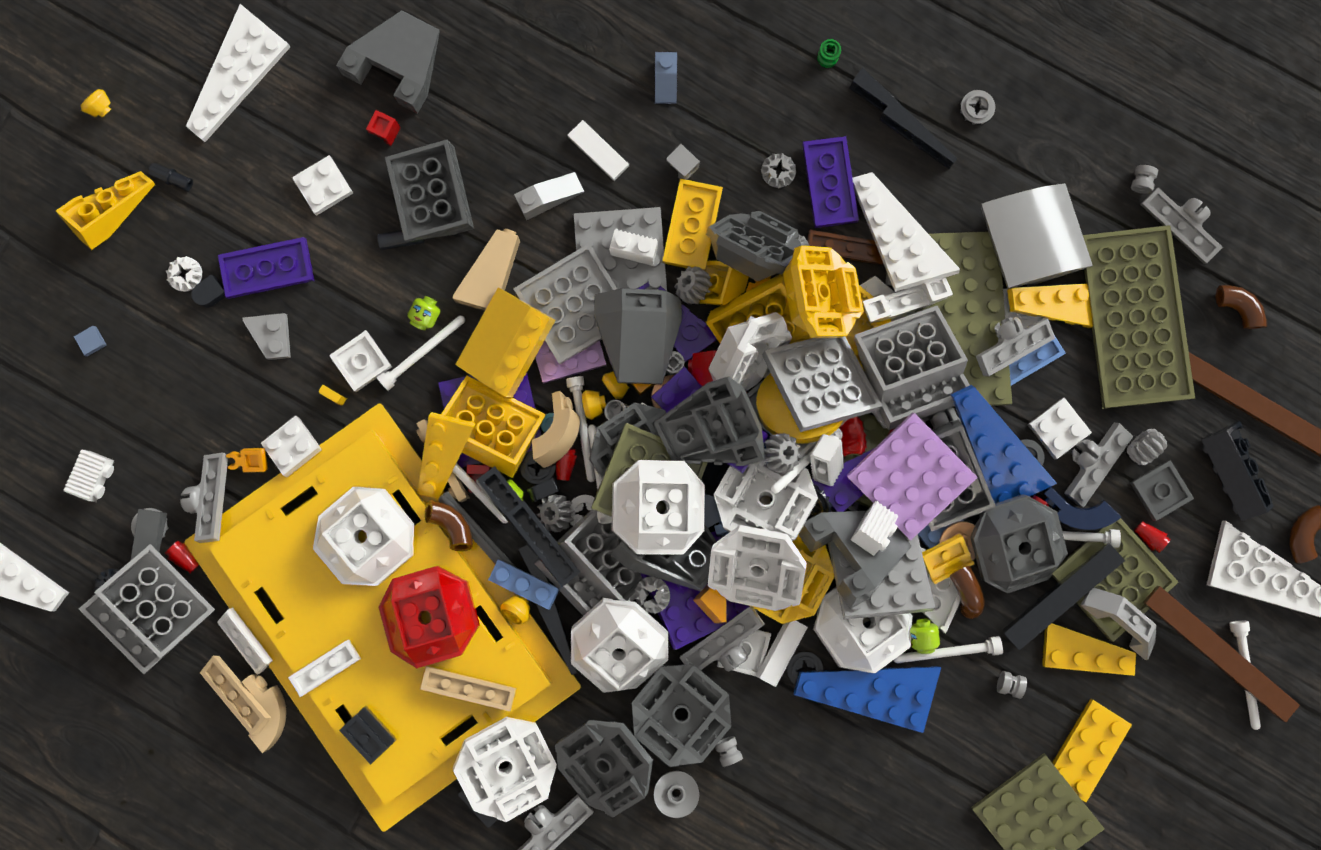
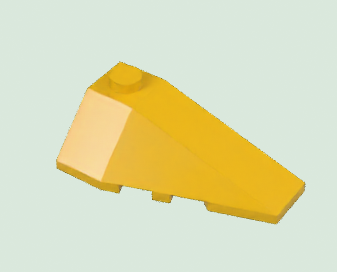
M140 171L116 181L112 187L104 190L102 187L95 189V194L85 198L82 195L75 197L57 209L56 212L75 235L92 250L116 231L153 188L155 183Z

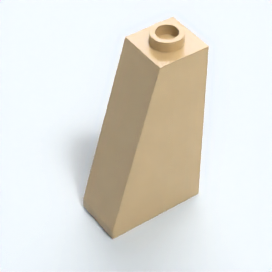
M509 229L495 231L455 291L453 300L456 303L485 311L497 288L499 287L505 291L520 243L516 232Z

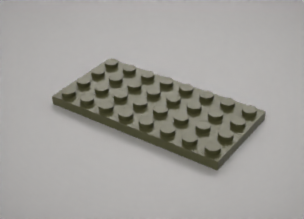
M1171 226L1083 235L1093 265L1092 267L1085 268L1084 274L1089 292L1093 322L1092 333L1103 409L1195 399Z
M989 232L929 234L959 267L960 271L959 274L946 277L953 293L951 297L916 310L915 313L938 306L968 359L963 373L968 383L978 390L990 406L1011 405L1012 393L1009 365L991 376H983L976 358L978 354L998 343L994 327L998 322L1001 326V321L1005 319L1002 272Z

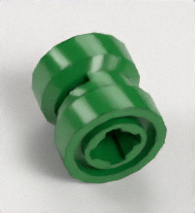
M827 39L821 44L817 60L822 67L831 68L837 64L841 54L839 42L834 39Z

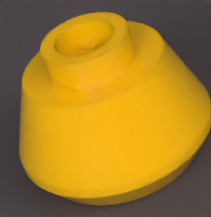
M97 89L83 101L81 110L91 116L97 117L99 115L102 118L111 110L108 106L111 102L104 90Z
M614 371L606 373L602 377L604 385L615 399H622L629 389L628 383H618Z
M585 390L582 393V403L586 418L593 420L603 414V409L606 406L605 396H600L599 392Z
M520 595L511 596L500 605L501 614L515 624L526 623L530 611L529 602Z

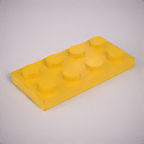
M680 179L662 263L688 268V266L693 268L696 266L704 271L706 270L711 240L706 233L708 227L716 222L723 187Z
M1092 699L1087 703L1052 762L1084 802H1087L1132 726V724Z

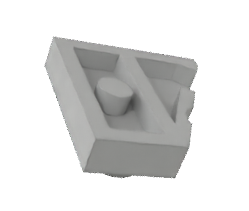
M287 314L243 318L244 324L266 359L291 358Z

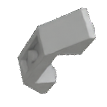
M1097 588L1090 590L1085 595L1081 606L1096 619L1110 616L1133 636L1129 647L1144 660H1148L1156 641V624L1125 597Z

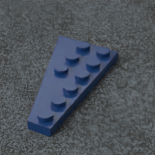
M967 386L951 394L960 421L994 503L1023 494L1030 497L1057 484L974 386Z
M941 667L882 668L876 673L858 670L799 672L793 694L923 733Z

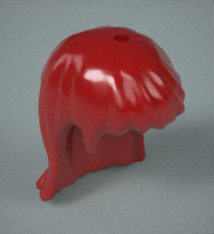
M858 416L850 418L839 427L843 434L841 439L843 458L850 454L862 455L867 448V435L864 432L863 422Z

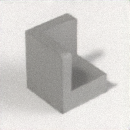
M682 144L667 157V162L678 171L679 179L688 180L699 168L700 161Z

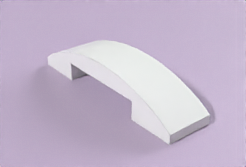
M945 277L887 296L880 295L862 302L869 322L873 323L925 308L951 297L953 293Z

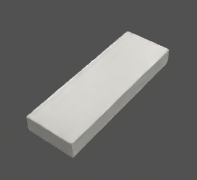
M583 120L568 134V138L613 181L629 167V164Z
M234 608L227 610L217 621L257 675L263 672L273 661Z
M798 621L783 624L756 676L776 687L808 627Z
M349 639L288 678L298 695L302 697L361 658Z

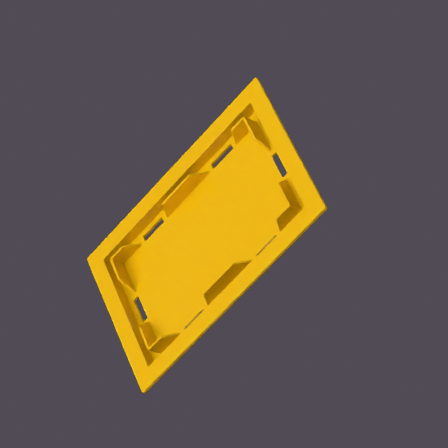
M377 404L319 446L322 450L286 478L282 473H279L222 514L219 541L198 543L194 541L195 534L185 540V545L229 609L234 608L273 661L269 664L270 669L381 831L385 832L457 779L452 768L465 739L505 717L535 722L578 691L581 685L575 676L571 675L566 663L530 612L527 622L523 624H515L501 614L500 605L511 596H517V594L488 580L495 563L473 540L472 549L453 551L450 549L449 536L445 529L436 524L426 523V505L428 501H438V499L417 494L422 460L384 406ZM313 486L317 492L315 496L288 515L283 513L282 507ZM352 487L386 489L398 505L399 503L392 494L400 490L421 520L414 526L413 556L378 586L342 584L313 550L318 516ZM363 530L358 534V539L362 543L367 539V534ZM440 566L468 581L475 608L480 605L482 606L503 638L496 642L478 617L480 626L463 655L427 666L517 688L511 711L420 690L426 666L416 669L390 652L378 608L393 578ZM261 587L283 617V620L278 624L274 622L254 593ZM424 611L422 613V620L425 623H430L431 614L428 611ZM350 639L361 659L300 697L288 677ZM341 705L345 707L352 718L364 706H367L396 737L397 740L371 765L339 731L345 725L336 712V709ZM471 716L476 719L478 723L445 746L441 738Z

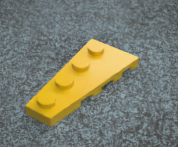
M1087 284L1020 287L1007 290L1010 312L1034 317H1045L1048 320L1064 321L1067 324L1083 325L1086 328L1093 327Z
M433 412L430 413L417 494L439 499L476 423Z
M1053 623L1045 628L1043 667L1135 676V652Z

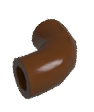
M1218 286L1216 290L1217 305L1237 310L1242 318L1243 329L1267 327L1264 307L1254 294L1242 287Z
M428 501L425 508L426 523L436 524L445 529L449 536L451 550L467 551L472 549L473 540L470 527L462 514L450 505L438 501Z
M1320 505L1313 506L1298 516L1291 528L1289 545L1294 562L1297 564L1308 562L1318 557L1314 546V538L1318 530L1321 529Z
M966 566L950 575V578L960 596L961 613L966 618L974 619L980 616L984 609V597L970 566Z

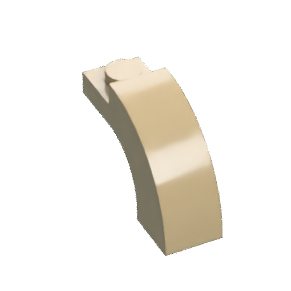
M561 391L552 393L554 418L550 428L542 436L532 439L533 460L543 468L554 464L569 451L579 431L580 416L572 410L573 405L570 398L566 397Z
M253 674L245 678L242 683L271 719L258 735L251 736L249 734L248 736L258 749L264 753L274 746L283 732L286 722V705L277 685L268 689L265 679L260 675Z

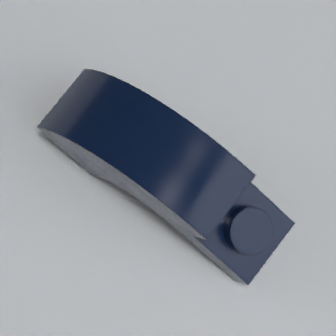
M1049 487L1044 492L1047 496L1045 501L1053 508L1056 506L1060 508L1057 510L1059 520L1071 527L1095 530L1107 527L1121 518L1104 499L1091 508H1077L1069 504L1052 487Z

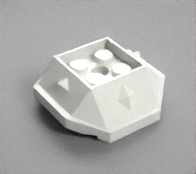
M777 312L758 318L750 316L746 322L728 327L709 367L713 381L729 376L747 391L757 385L763 377L766 378L771 372L762 356L764 350L788 345L792 339L784 318Z
M765 461L749 464L743 474L730 466L714 493L723 528L729 532L739 525L758 529L766 528L768 531L787 534L791 541L796 540L818 500L808 469L804 468L779 493L774 494L771 491V487L786 472L777 473L774 470L768 469V462ZM763 496H769L773 500L770 504L764 505L760 503V499Z
M637 460L612 483V531L635 554H684L704 532L705 485L685 461ZM659 501H663L666 505V510L662 514L656 510V505Z
M352 487L318 516L313 550L342 584L378 586L413 556L414 523L386 489ZM361 530L367 534V539L364 543L358 539V534Z
M739 525L713 544L708 586L713 590H717L730 602L777 611L791 605H800L807 563L787 534L768 531L766 528L758 529Z
M836 586L825 594L818 608L813 630L839 667L876 673L911 647L910 628L912 627V615L908 613L869 617L871 621L869 628L864 627L863 618L843 620Z
M603 598L572 626L571 664L604 693L635 689L668 661V631L636 602ZM620 648V649H623L624 651L618 652V651H616L615 649Z
M505 717L465 739L452 769L475 812L507 822L548 799L550 785L557 764L535 722ZM504 761H509V762H510V763H509V766H508L507 768H505V769H500V768H499V765H500L502 762H504Z

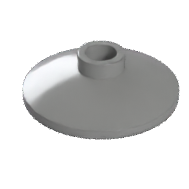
M668 772L655 785V804L668 817L681 818L687 816L698 804V785L685 772ZM679 789L681 794L675 797L672 795V791Z

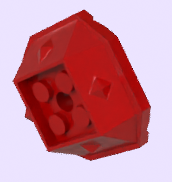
M440 566L393 578L378 607L390 652L416 669L463 655L480 626L468 581ZM424 611H428L431 614L430 623H425L422 620V613Z

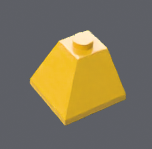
M707 261L705 272L711 277L710 282L712 286L708 288L710 293H706L705 300H700V304L726 305L745 292L748 276L720 261Z

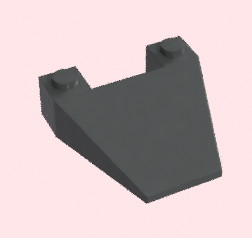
M401 10L347 46L336 66L343 76L362 85L372 65L401 79L402 81L394 93V97L399 105L418 114L428 96L440 30Z
M866 511L823 512L807 520L799 536L810 552L833 541L853 568L855 573L844 578L837 589L851 609L871 597L908 552L911 544L897 527L893 535L887 537L890 542L883 552L879 550L873 556L850 540Z
M704 523V532L684 554H635L621 541L611 555L629 570L702 591L708 583L711 549L717 541Z

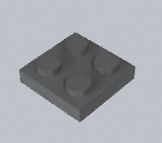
M1171 460L1162 463L1130 482L1153 521L1161 519L1194 499Z

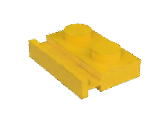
M960 534L922 552L926 570L934 584L945 580L966 566L974 565L964 538Z

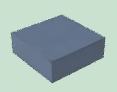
M91 326L74 336L85 356H89L106 346L96 326Z

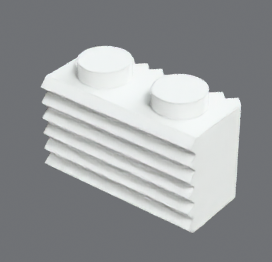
M615 229L609 248L610 255L653 266L658 249L657 239L653 240L652 237L648 238L647 236L644 238L643 235H635V233L631 234L630 232L627 233L626 231L623 232L622 230L618 231V229Z
M822 434L810 454L812 479L828 486H834L836 479H838L840 472L844 468L842 441L836 436Z
M81 450L69 480L65 485L64 492L87 501L96 502L104 494L105 487L103 485L106 478H109L114 471V466H112L114 460L91 451Z
M875 501L866 511L850 540L873 556L879 550L883 552L890 542L887 537H891L898 527L895 524L898 515L890 512V509H886V506Z

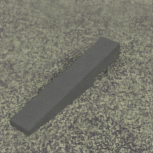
M138 509L131 560L150 544L158 552L160 551L167 513Z

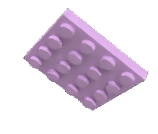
M914 412L846 475L873 503L878 501L879 504L886 506V509H890V512L898 515L895 524L910 541L978 478Z

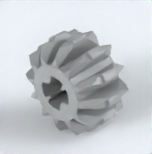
M688 266L686 271H681L680 278H676L678 280V283L674 286L677 289L676 295L687 304H699L700 300H705L706 293H710L708 288L712 286L710 282L711 277L700 267L695 266L692 268Z
M1148 429L1131 441V444L1127 447V453L1138 465H1146L1164 452L1167 448V441L1156 429Z
M782 433L772 435L770 440L764 442L766 449H764L766 456L764 461L768 462V469L774 470L777 473L790 472L794 466L799 465L797 458L802 455L798 453L800 445L795 444L796 438Z
M552 494L542 499V504L537 506L540 509V513L536 516L541 517L540 522L545 525L547 531L561 532L563 529L569 528V522L574 521L571 514L575 510L570 509L572 502L566 501V496Z

